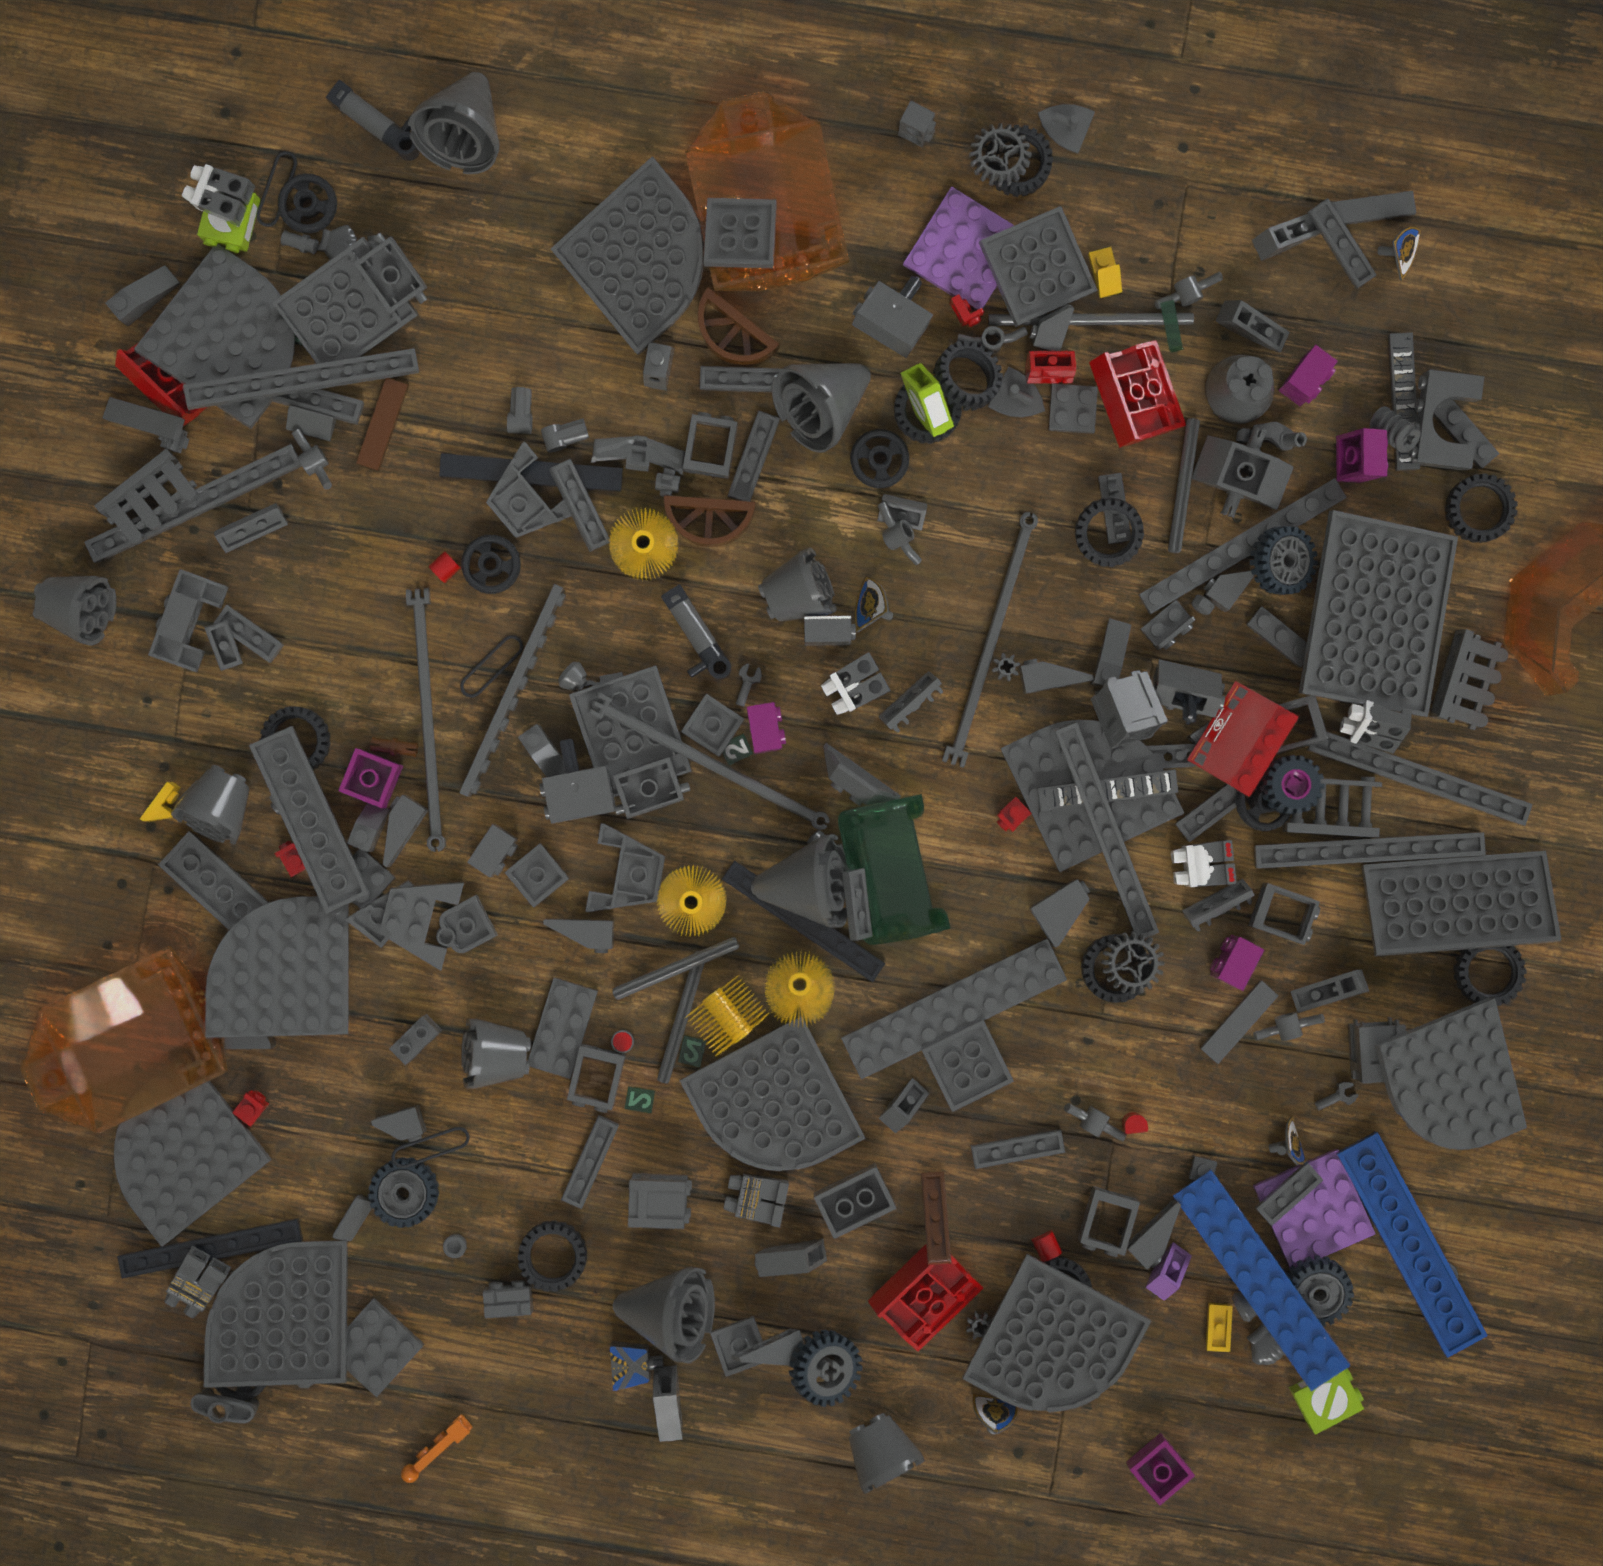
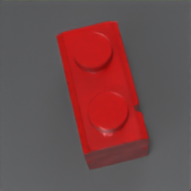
M1029 351L1025 363L1027 384L1072 383L1076 373L1075 351Z

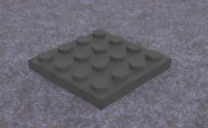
M1061 206L978 242L1015 327L1098 291Z

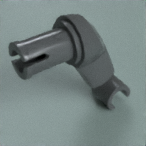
M1278 422L1253 425L1259 427L1260 430H1267L1263 441H1269L1281 450H1290L1296 446L1301 447L1307 442L1305 433H1294L1291 429ZM1246 428L1239 430L1236 441L1248 442L1252 430Z

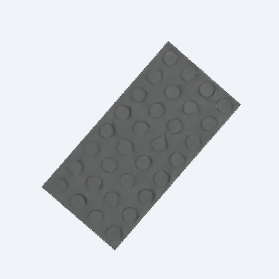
M1546 851L1366 864L1361 867L1375 956L1553 943L1562 940Z

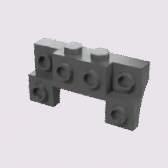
M180 569L172 592L164 601L165 611L163 616H160L157 620L156 629L158 630L148 656L198 673L205 651L188 644L204 602L221 608L229 587Z

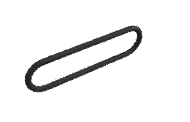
M290 151L280 152L275 158L259 208L257 210V220L263 226H273L277 223L280 214L279 211H277L276 217L273 222L264 223L260 219V213L270 183L272 181L278 160L282 155H290L293 158L294 165L292 167L289 179H291L294 176L297 167V158Z
M514 635L507 636L461 681L460 689L463 695L470 698L476 697L521 654L523 650L521 639ZM508 639H516L520 645L519 651L475 694L466 693L463 687L465 681Z
M458 1126L401 1145L392 1152V1162L399 1168H407L456 1151L469 1143V1133L465 1128ZM455 1130H461L466 1134V1141L460 1146L405 1165L398 1164L395 1160V1154L400 1149Z

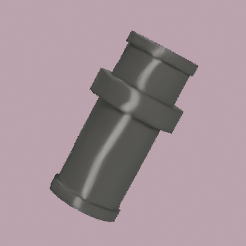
M285 230L281 236V244L284 246L299 249L302 253L310 252L316 254L319 241L311 239L309 235L304 234L301 236Z

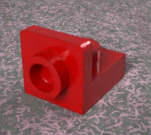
M958 294L950 300V306L962 328L966 325L972 327L981 321V317L984 314L982 308L970 314L971 308L965 298L962 300Z
M1014 797L995 815L999 819L996 823L1005 832L1007 830L1014 832L1032 813L1017 797Z
M290 840L278 847L280 850L274 854L277 858L280 857L290 877H294L306 870L294 842L292 843Z
M252 1090L246 1092L243 1100L233 1111L234 1115L250 1127L254 1125L269 1105L265 1101L266 1097L256 1090L254 1092Z

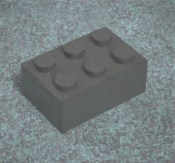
M876 1163L814 1192V1199L834 1239L896 1209L895 1202Z

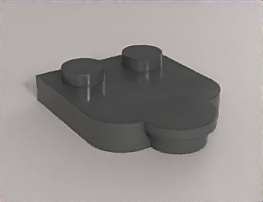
M477 895L442 913L439 919L441 927L436 934L437 941L441 946L446 948L452 947L457 953L470 951L498 936Z

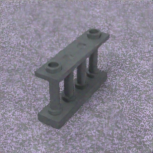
M1361 777V781L1320 779L1321 784H1324V789L1320 790V793H1323L1322 797L1316 800L1318 804L1316 805L1313 824H1304L1302 813L1292 814L1290 823H1284L1282 827V832L1379 837L1380 828H1372L1373 823H1370L1372 787H1382V782H1375V777ZM1326 784L1340 785L1338 821L1335 822V825H1327L1325 820ZM1349 786H1363L1361 823H1358V827L1349 826L1350 822H1347Z

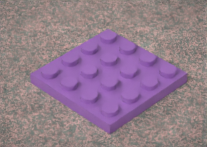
M951 187L906 258L903 266L954 297L959 294L962 300L965 298L970 307L975 311L980 308L983 309L997 284L978 242L1014 225Z
M1338 1149L1307 1161L1321 1176L1323 1181L1271 1226L1289 1268L1292 1265L1297 1267L1296 1262L1300 1259L1302 1262H1306L1305 1257L1310 1256L1311 1259H1314V1256H1320L1323 1258V1256L1330 1255L1375 1235L1359 1195L1337 1156V1153H1339ZM1302 1165L1295 1166L1254 1184L1253 1187L1259 1201L1261 1202Z

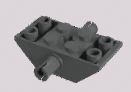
M1256 426L1252 428L1253 430L1247 445L1208 435L1192 475L1193 480L1223 490L1228 494L1220 513L1231 518L1235 517L1240 500L1244 498L1277 510L1294 468L1277 457L1260 451L1267 430H1260ZM1246 467V472L1249 474L1242 477L1239 470Z

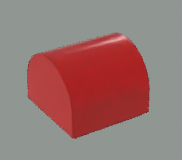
M446 551L428 566L443 583H446L461 569Z
M1129 1112L1122 1119V1130L1126 1134L1149 1131L1146 1119L1137 1112Z
M1052 1230L1031 1239L1042 1262L1054 1259L1062 1253Z

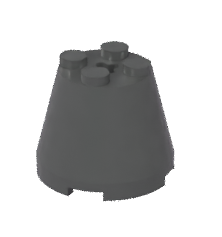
M1233 355L1221 360L1211 370L1205 383V397H1207V401L1214 411L1213 413L1221 420L1231 424H1246L1261 417L1270 407L1275 392L1272 368L1263 360L1247 355Z
M807 548L797 553L762 580V584L758 585L761 596L766 598L769 605L766 606V609L771 619L776 618L781 622L804 619V617L826 616L836 612L837 607L835 604L832 605L831 600L835 596L831 581L824 565L815 560L816 552L812 548Z
M98 576L49 577L43 583H38L34 589V595L36 596L35 608L33 610L34 618L39 619L81 644L95 645L105 637L103 632L108 621L113 622L116 611L115 589L110 588L108 579Z
M212 765L175 805L171 815L178 822L186 821V824L192 828V831L221 843H224L225 839L231 840L230 843L234 845L241 833L250 789L245 784L246 779L238 774L231 776L224 773L225 770L221 767Z
M480 1019L466 1020V1026H469L468 1031L463 1033L461 1067H463V1071L467 1078H463L465 1089H477L522 1078L524 1074H529L530 1066L529 1061H526V1052L530 1051V1037H526L523 1031Z
M884 1413L870 1419L871 1425L865 1427L862 1424L849 1431L851 1434L848 1437L859 1485L864 1495L873 1490L872 1485L876 1489L914 1468L913 1462H915L916 1466L925 1462L921 1451L889 1415L885 1416Z

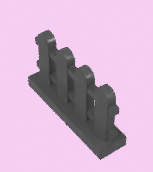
M167 448L94 505L101 514L107 517V521L111 525L115 523L123 533L121 539L125 543L128 540L134 545L142 543L143 534L140 531L147 526L151 530H158L161 527V520L158 516L163 512L169 516L177 515L179 513V506L176 502L182 497L188 502H193L197 498V492L194 489L197 484L193 480L189 482L181 472L183 466ZM168 480L177 489V492L172 496L163 487V484ZM150 494L160 505L155 510H152L144 500ZM131 509H134L142 519L136 525L126 514Z
M1467 629L1455 631L1429 717L1447 720L1450 723L1458 720L1469 724L1467 729L1470 730L1487 725L1488 717L1481 713L1483 705L1489 706L1495 701L1494 694L1487 690L1489 684H1497L1502 678L1501 673L1494 669L1496 662H1504L1508 658L1507 650L1501 648L1502 643L1494 642L1492 645L1480 641V635L1474 634L1473 631ZM1475 655L1489 659L1487 666L1474 663ZM1468 677L1481 680L1480 688L1466 684ZM1462 698L1475 702L1474 709L1471 710L1460 706Z

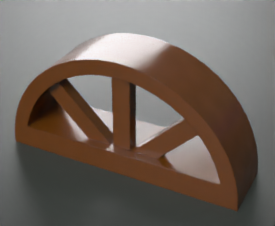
M709 287L705 290L698 308V323L704 343L715 356L733 365L750 366L766 361L779 350V344ZM708 304L726 318L705 320ZM734 325L718 346L712 341L706 330V327ZM742 330L744 355H735L724 351L738 332ZM749 337L761 345L764 350L751 355Z
M664 495L666 514L675 531L690 543L702 547H719L738 539L748 529L756 509V502ZM672 508L694 511L678 524L673 516ZM706 511L704 538L694 536L684 530ZM713 511L732 531L731 533L723 537L711 539ZM725 512L747 515L740 526L737 527Z

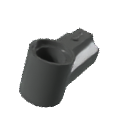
M525 387L511 389V406L507 416L508 433H532L531 389Z
M584 419L563 425L554 424L541 429L548 453L560 451L569 444L589 439Z

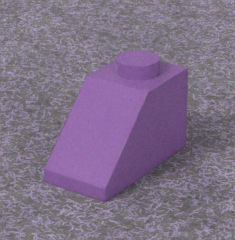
M1173 1242L1162 1256L1160 1263L1152 1270L1146 1288L1165 1301L1179 1289L1192 1255Z

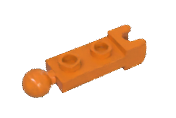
M462 1414L454 1419L447 1427V1433L444 1431L440 1432L433 1439L435 1444L429 1449L425 1446L416 1455L418 1459L414 1464H408L403 1467L401 1471L403 1481L407 1483L416 1481L419 1477V1472L429 1465L454 1441L458 1444L473 1428L470 1422Z

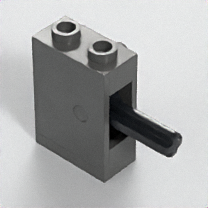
M910 277L900 293L878 281L874 288L869 287L863 297L865 299L864 303L861 304L859 302L852 313L855 316L852 325L907 358L928 327L933 316L932 313L911 301L922 285L919 277Z
M1159 659L1153 676V687L1160 704L1164 705L1168 710H1173L1174 708L1181 709L1182 719L1185 720L1187 725L1195 722L1198 714L1216 717L1218 709L1222 710L1225 702V696H1222L1225 684L1222 683V674Z
M573 739L560 741L566 774L542 778L543 783L539 784L541 796L546 797L547 806H544L546 819H550L551 824L616 811L608 765L579 771Z

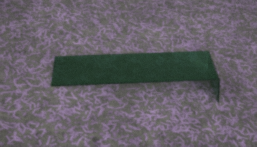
M1174 300L1162 302L1160 305L1169 350L1171 353L1184 350Z

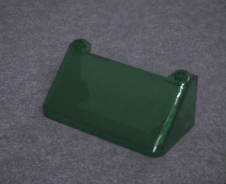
M922 794L845 810L838 817L849 870L865 869L872 937L865 938L864 940L869 945L916 939L951 929L945 910L942 908H932L913 819L921 817L924 813Z

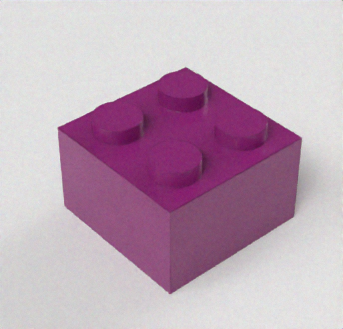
M1315 345L1304 355L1278 391L1299 407L1305 402L1309 404L1323 389L1320 384L1323 386L1336 371L1333 367L1338 361Z
M1362 428L1336 436L1338 482L1361 483L1387 476V430Z
M774 702L748 706L747 711L754 753L759 754L782 750V744H786L784 729L779 730L778 722L782 721L780 707H775Z
M355 748L339 792L377 807L387 808L403 766L362 749Z
M1230 935L1229 938L1226 937L1220 947L1222 952L1219 958L1213 960L1210 966V970H1212L1210 975L1243 991L1264 949L1239 936Z
M1159 1433L1126 1461L1129 1470L1159 1506L1195 1477L1191 1468L1162 1433Z

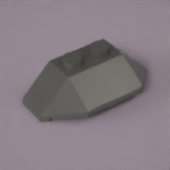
M825 743L823 749L828 778L832 781L830 786L840 793L845 790L851 794L849 799L859 806L862 803L870 805L899 800L901 795Z

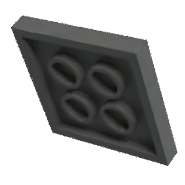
M707 198L704 266L774 268L777 201L773 199Z
M983 1019L922 1049L952 1112L1014 1082Z
M373 1298L347 1327V1371L377 1397L424 1346V1343Z

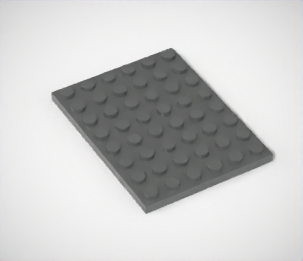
M1335 510L1329 511L1299 693L1358 705H1364L1368 700L1373 702V705L1384 706L1387 710L1400 713L1402 709L1412 711V715L1428 717L1458 537Z

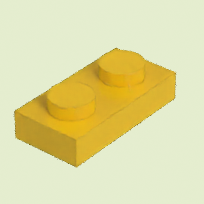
M1208 1303L1205 1348L1207 1351L1230 1352L1233 1308L1231 1304Z

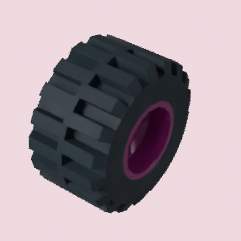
M1293 755L1278 758V760L1270 763V766L1265 771V776H1262L1260 781H1263L1260 791H1264L1265 795H1262L1264 800L1269 801L1267 804L1269 807L1276 808L1275 811L1284 812V814H1297L1306 812L1311 809V806L1318 804L1316 800L1322 797L1323 793H1320V790L1324 789V784H1321L1320 779H1324L1323 774L1318 773L1320 768L1317 765H1312V760L1304 759V756Z

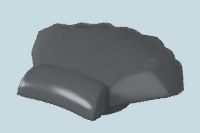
M349 225L338 227L332 231L323 229L322 239L317 250L325 252L329 260H331L357 241L356 235Z
M1263 1323L1246 1337L1251 1342L1252 1361L1256 1364H1274L1285 1354Z

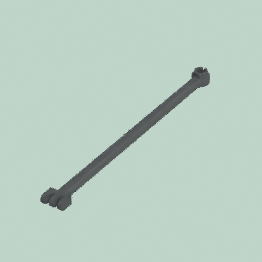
M1026 512L1020 517L1019 525L1021 528L956 737L952 747L946 746L942 758L943 762H947L949 754L953 755L952 765H955L957 758L960 757L962 759L960 760L959 767L964 768L968 752L963 751L1030 534L1038 524V518L1034 513L1031 516L1033 519V524L1031 525L1025 522V518L1030 516V512Z
M424 588V597H421L420 589H415V598H412L411 589H407L406 604L413 606L430 825V836L427 839V846L433 852H436V848L440 852L446 846V839L441 833L425 605L431 604L430 589ZM435 838L439 840L440 844L438 847L432 845V841Z
M597 692L596 696L602 699L603 702L601 704L593 700L591 704L598 707L599 710L596 712L594 709L589 708L588 713L599 719L606 715L806 819L818 830H823L827 827L825 824L818 825L816 822L818 817H823L825 822L829 823V817L826 813L815 812L610 705L611 698Z

